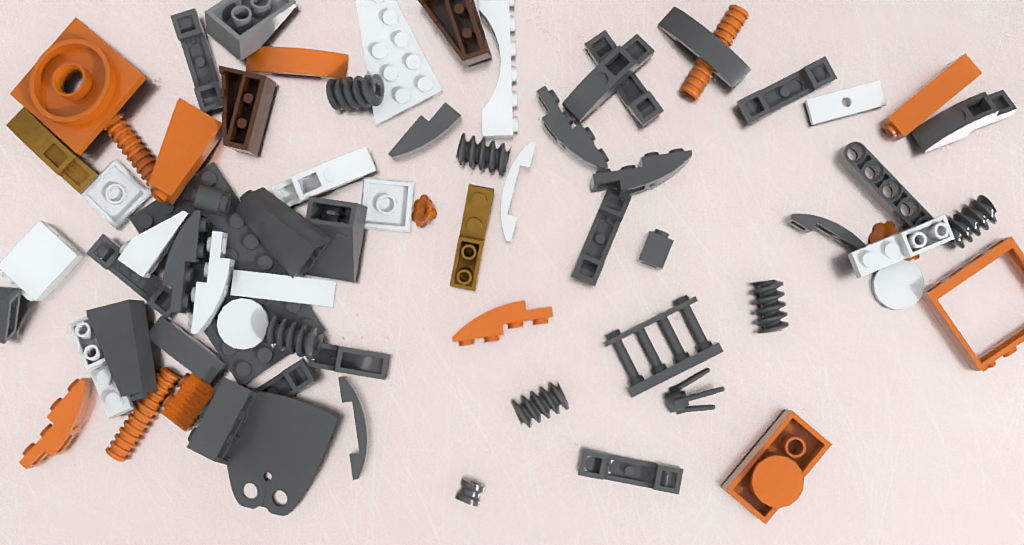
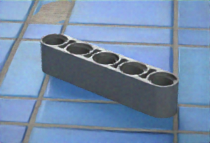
M851 142L840 149L838 154L840 163L904 230L916 226L920 222L934 219L862 143ZM849 148L857 152L858 157L856 161L849 159L847 155ZM866 167H871L875 171L874 179H869L866 176ZM885 185L890 186L892 189L891 198L886 197L883 193ZM903 203L907 204L910 208L908 216L903 215L901 212V205Z

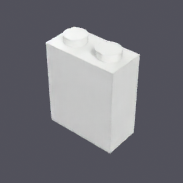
M39 221L0 263V269L3 271L1 275L11 284L16 283L22 289L21 294L29 301H44L84 256L49 223Z

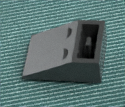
M309 196L306 219L331 238V241L313 267L307 271V275L356 282L368 207L358 203Z

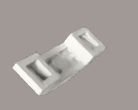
M530 142L519 153L509 170L501 198V223L507 243L512 242L517 217L508 215L519 168L530 170L536 142Z
M233 270L230 295L333 307L336 282Z

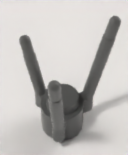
M706 368L680 384L669 387L670 392L664 395L670 413L676 412L678 415L685 412L714 410L715 405L688 406V401L723 392L725 388L721 386L686 396L685 390L679 391L709 373L710 369Z

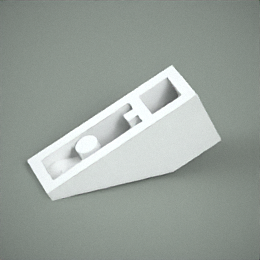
M182 211L135 236L131 241H126L119 251L121 255L117 260L140 276L150 278L172 247L176 236L186 220L191 216V213Z

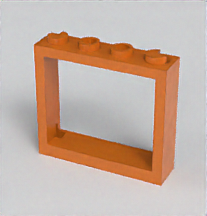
M1012 236L1002 238L922 294V298L970 368L975 371L982 370L984 372L988 368H993L998 358L1001 356L1005 358L1016 352V346L1024 341V326L977 357L938 299L1003 254L1007 256L1024 281V253Z

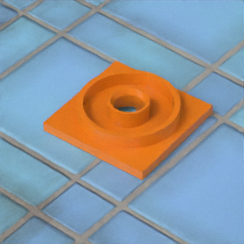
M75 17L55 42L39 57L35 65L12 90L10 95L75 153L81 156L147 77ZM81 72L83 80L80 87L73 93H66L64 91L65 82L72 78L73 73Z

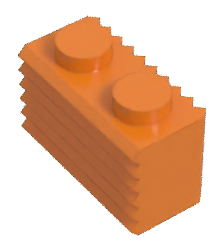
M186 373L178 383L180 389L175 395L171 393L162 404L165 408L161 413L185 432L191 430L200 418L203 408L210 404L214 396L212 393L215 385L208 384L194 373Z

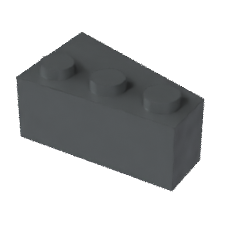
M223 377L222 381L217 382L212 394L214 396L210 404L203 408L200 414L202 419L199 425L189 434L187 448L214 462L229 465L231 458L227 454L231 444L236 445L240 438L236 433L241 423L246 422L257 393Z

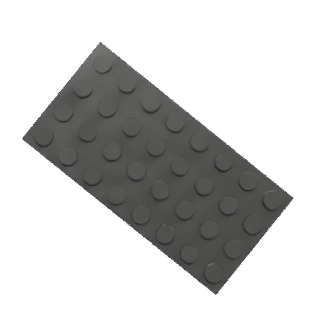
M215 162L195 173L173 205L167 201L162 203L155 200L129 217L138 233L141 234L182 211L192 214L195 210H198L194 208V203H191V196L194 188H199L200 184L226 190V193L231 194V204L227 214L221 213L217 215L205 212L206 217L209 219L207 233L204 232L203 243H206L205 258L201 259V263H191V267L194 269V277L192 283H189L188 293H191L192 288L196 287V282L207 283V278L204 277L205 263L209 262L210 252H207L208 237H212V231L228 234L225 258L235 260L234 270L290 276L235 211L241 200ZM170 250L160 262L163 270L165 269ZM231 280L229 290L219 312L204 332L222 360L227 364L228 369L238 384L244 386L291 354L287 350L281 351L277 347H269L265 343V339L256 347L244 350L233 348L226 344L219 335L217 320L222 308L230 301L245 298L258 302L268 313L269 323L274 315H279L280 324L284 318H288L289 327L293 321H297L298 330H300L303 324H306L308 326L307 333L313 327L317 328V336L327 329L310 304L230 295ZM191 302L189 310L193 313L194 302Z

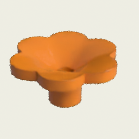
M421 195L420 199H417L413 205L412 220L420 227L429 221L430 218L436 216V209L432 208L433 202L428 198V195Z
M886 221L884 224L880 222L875 225L874 232L869 236V241L873 243L899 231L895 228V224L892 221Z

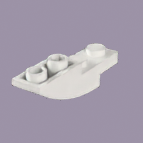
M364 147L290 177L291 179L273 186L272 190L278 199L289 207H293L309 200V196L316 197L329 190H334L375 172L377 169L368 148Z
M942 215L870 243L863 248L848 253V257L856 277L860 278L955 238L946 215Z
M212 231V237H208L207 252H210L209 262H206L204 267V277L207 278V283L196 282V287H193L191 291V302H194L193 313L189 314L188 327L191 328L192 334H202L219 312L230 287L235 260L225 258L228 234L224 232Z
M86 316L69 324L84 367L91 374L107 418L112 420L135 409L130 397L120 396L88 317Z

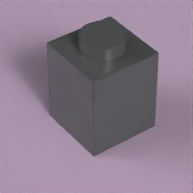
M655 229L654 232L649 231L636 261L658 270L663 269L674 240L669 239L670 234L658 229Z

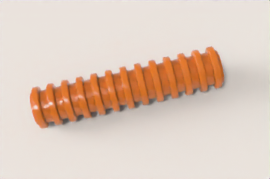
M730 5L728 7L729 11L725 12V18L720 20L721 25L716 27L717 32H713L715 36L729 47L733 44L732 40L737 38L736 33H740V26L745 25L744 20L749 18L748 12L738 5ZM697 58V65L692 66L693 71L688 73L689 78L684 79V85H681L679 88L685 96L693 100L700 99L699 94L704 92L703 87L708 85V80L712 79L711 74L714 73V70L700 58Z
M117 112L105 126L104 130H108V136L113 137L112 141L114 143H118V149H122V154L127 155V160L129 162L132 161V167L137 168L136 172L142 174V180H146V185L149 186V180L156 159L151 158V152L146 151L147 147L141 145L142 141L137 139V134L132 133L133 129L127 127V121L122 120L123 116Z
M160 367L161 372L156 373L158 392L149 393L147 399L137 401L138 406L134 407L133 413H129V419L123 422L124 427L119 428L120 433L114 435L116 439L110 441V447H106L105 451L113 459L119 462L126 461V455H130V449L136 446L135 441L138 442L140 440L139 436L145 433L144 428L149 427L148 422L153 421L154 418L152 416L157 415L158 408H162V401H165L166 395H170L172 393L171 388L176 387L175 382L180 381L179 375L170 368Z

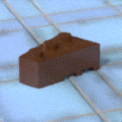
M418 0L464 63L471 65L492 57L474 0Z
M219 66L222 80L220 94L221 98H223V145L235 151L258 156L276 82L264 75Z

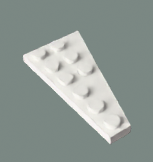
M356 0L367 75H371L373 78L374 74H379L384 82L383 101L379 106L372 107L375 126H378L442 93L443 90L396 0Z

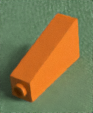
M963 54L944 67L881 122L885 125V132L897 140L904 138L981 75L982 72L966 54Z
M181 98L178 99L149 180L151 195L162 203L167 201L172 205L223 136L222 123Z

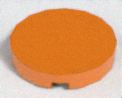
M771 455L764 457L755 465L750 483L752 491L759 501L769 507L782 508L790 506L799 498L803 491L804 477L802 470L795 461L786 456Z

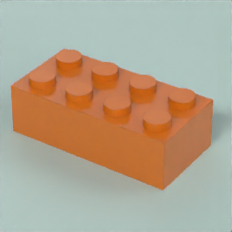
M786 409L721 488L766 524L779 508L769 507L759 501L753 493L750 481L755 465L767 456H786L797 463L805 478L832 444L795 412Z

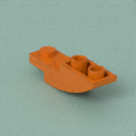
M525 300L499 306L471 320L452 336L453 342L458 341L459 346L474 344V339L484 338V343L500 340L499 335H504L503 324H508V329L523 327V321L533 320V325L549 323L548 318L553 317L552 307L526 310Z
M77 378L67 388L68 394L63 399L61 397L58 398L51 405L50 410L52 411L47 415V418L54 424L50 423L40 433L42 436L36 444L31 443L23 451L24 457L19 463L25 469L35 467L47 453L51 457L60 455L70 443L84 418L89 404L93 382L90 378H81L80 380Z

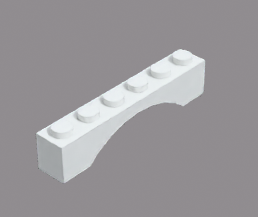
M479 0V15L488 24L495 36L501 60L496 88L489 102L482 110V136L485 139H513V132H518V116L513 117L512 107H517V91H512V82L517 81L516 66H511V56H516V42L510 41V31H515V16H510L509 6H514V0Z

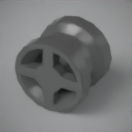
M462 478L460 482L462 487L456 493L455 498L478 507L480 503L479 496L484 492L485 486Z

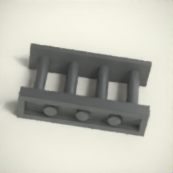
M685 295L674 301L676 306L622 333L617 329L605 335L607 340L602 342L604 347L613 345L630 378L628 381L630 385L625 387L629 397L632 398L724 352L719 342L712 344L711 340H707L690 305L698 301L696 296L689 299L688 295ZM679 310L683 313L699 345L697 346L698 351L691 355L684 351L667 316ZM657 321L676 356L674 358L675 363L667 367L665 363L662 364L644 329ZM633 333H636L653 367L651 369L653 374L645 378L637 372L621 340Z

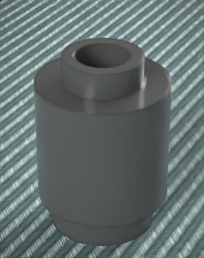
M200 184L199 188H194L192 192L191 203H194L195 209L217 215L221 213L227 214L231 204V194L226 193V190Z

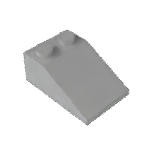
M222 0L204 12L206 33L242 61L261 48L294 10L297 2L295 0Z

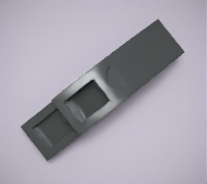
M636 34L622 47L619 45L602 60L570 93L562 105L581 122L617 90L618 85L651 58L655 50Z
M543 86L537 90L536 96L548 113L541 118V122L549 134L560 146L579 161L596 170L607 169L609 159L602 148L598 150L593 143L596 139L590 128H584L581 123L572 128L573 121L566 110L564 112L560 110L557 105L560 100L553 89L548 91L547 87Z
M1004 90L989 95L986 92H982L930 118L912 131V135L923 151L928 152L967 137L971 130L1014 115L1017 108Z
M682 148L670 150L666 154L650 152L641 157L638 168L635 165H627L617 171L600 169L595 174H592L590 180L591 189L596 191L617 188L618 197L648 190L678 173L691 159L692 150L684 151Z
M195 210L180 229L172 244L164 269L162 286L172 287L170 312L186 314V309L190 308L191 293H188L189 283H192L194 277V269L191 267V263H201V259L205 258L206 243H203L204 232L207 233L209 219L206 217V213L200 210Z

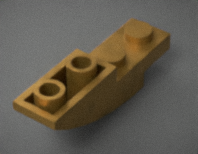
M25 107L6 125L30 150L78 193L82 194L99 176Z
M472 184L468 186L450 281L451 287L475 291L494 194L493 188Z

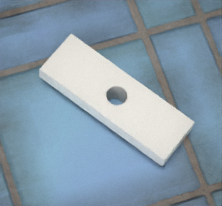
M880 80L805 101L811 125L887 105ZM842 100L848 102V107L842 105Z

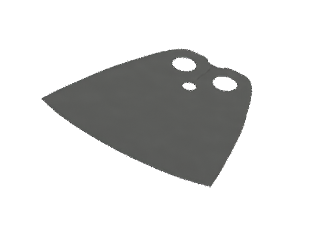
M254 391L257 393L251 411L246 422L241 423L236 433L240 438L236 445L231 444L227 454L231 458L229 465H227L230 484L234 497L241 506L251 509L261 506L267 508L271 514L285 516L297 506L314 478L331 439L337 417L319 407L297 399L273 393ZM268 472L272 475L270 481L264 480V473ZM251 483L256 486L257 496L254 499H247L243 495L242 489L245 484ZM275 491H283L286 494L287 502L284 506H276L273 503L272 495Z

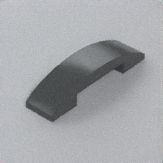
M674 6L658 24L660 29L676 42L679 41L693 52L733 89L751 71V68L717 36Z
M193 8L171 15L177 38L181 42L195 86L194 91L200 110L208 112L223 107V98H221L220 89H222L220 77L196 9Z
M606 30L584 44L596 65L618 47ZM634 72L617 86L616 94L642 126L664 112L650 91L646 90Z
M826 56L770 86L737 101V104L747 123L751 124L836 80L837 77Z
M613 188L607 189L571 277L593 286L596 285L632 196L618 197L617 190Z
M791 214L785 219L805 233L812 232L814 227L854 251L866 246L852 232L831 220L810 214Z
M102 234L86 254L104 269L112 272L144 298L147 304L168 319L173 313L170 312L172 288L170 286H162L163 280L154 272L150 278H144L117 260L121 255L119 253L121 246L105 234Z
M302 358L253 391L273 393L291 398L317 379L305 359Z
M347 376L338 377L342 403L352 401L359 451L349 454L353 480L361 477L367 462L370 443L369 423L364 404L357 389Z
M582 449L578 475L647 487L679 495L684 469L641 459Z

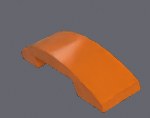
M261 46L260 49L247 57L246 72L270 75L272 73L318 76L322 79L335 80L344 78L345 80L347 78L349 55L315 49Z

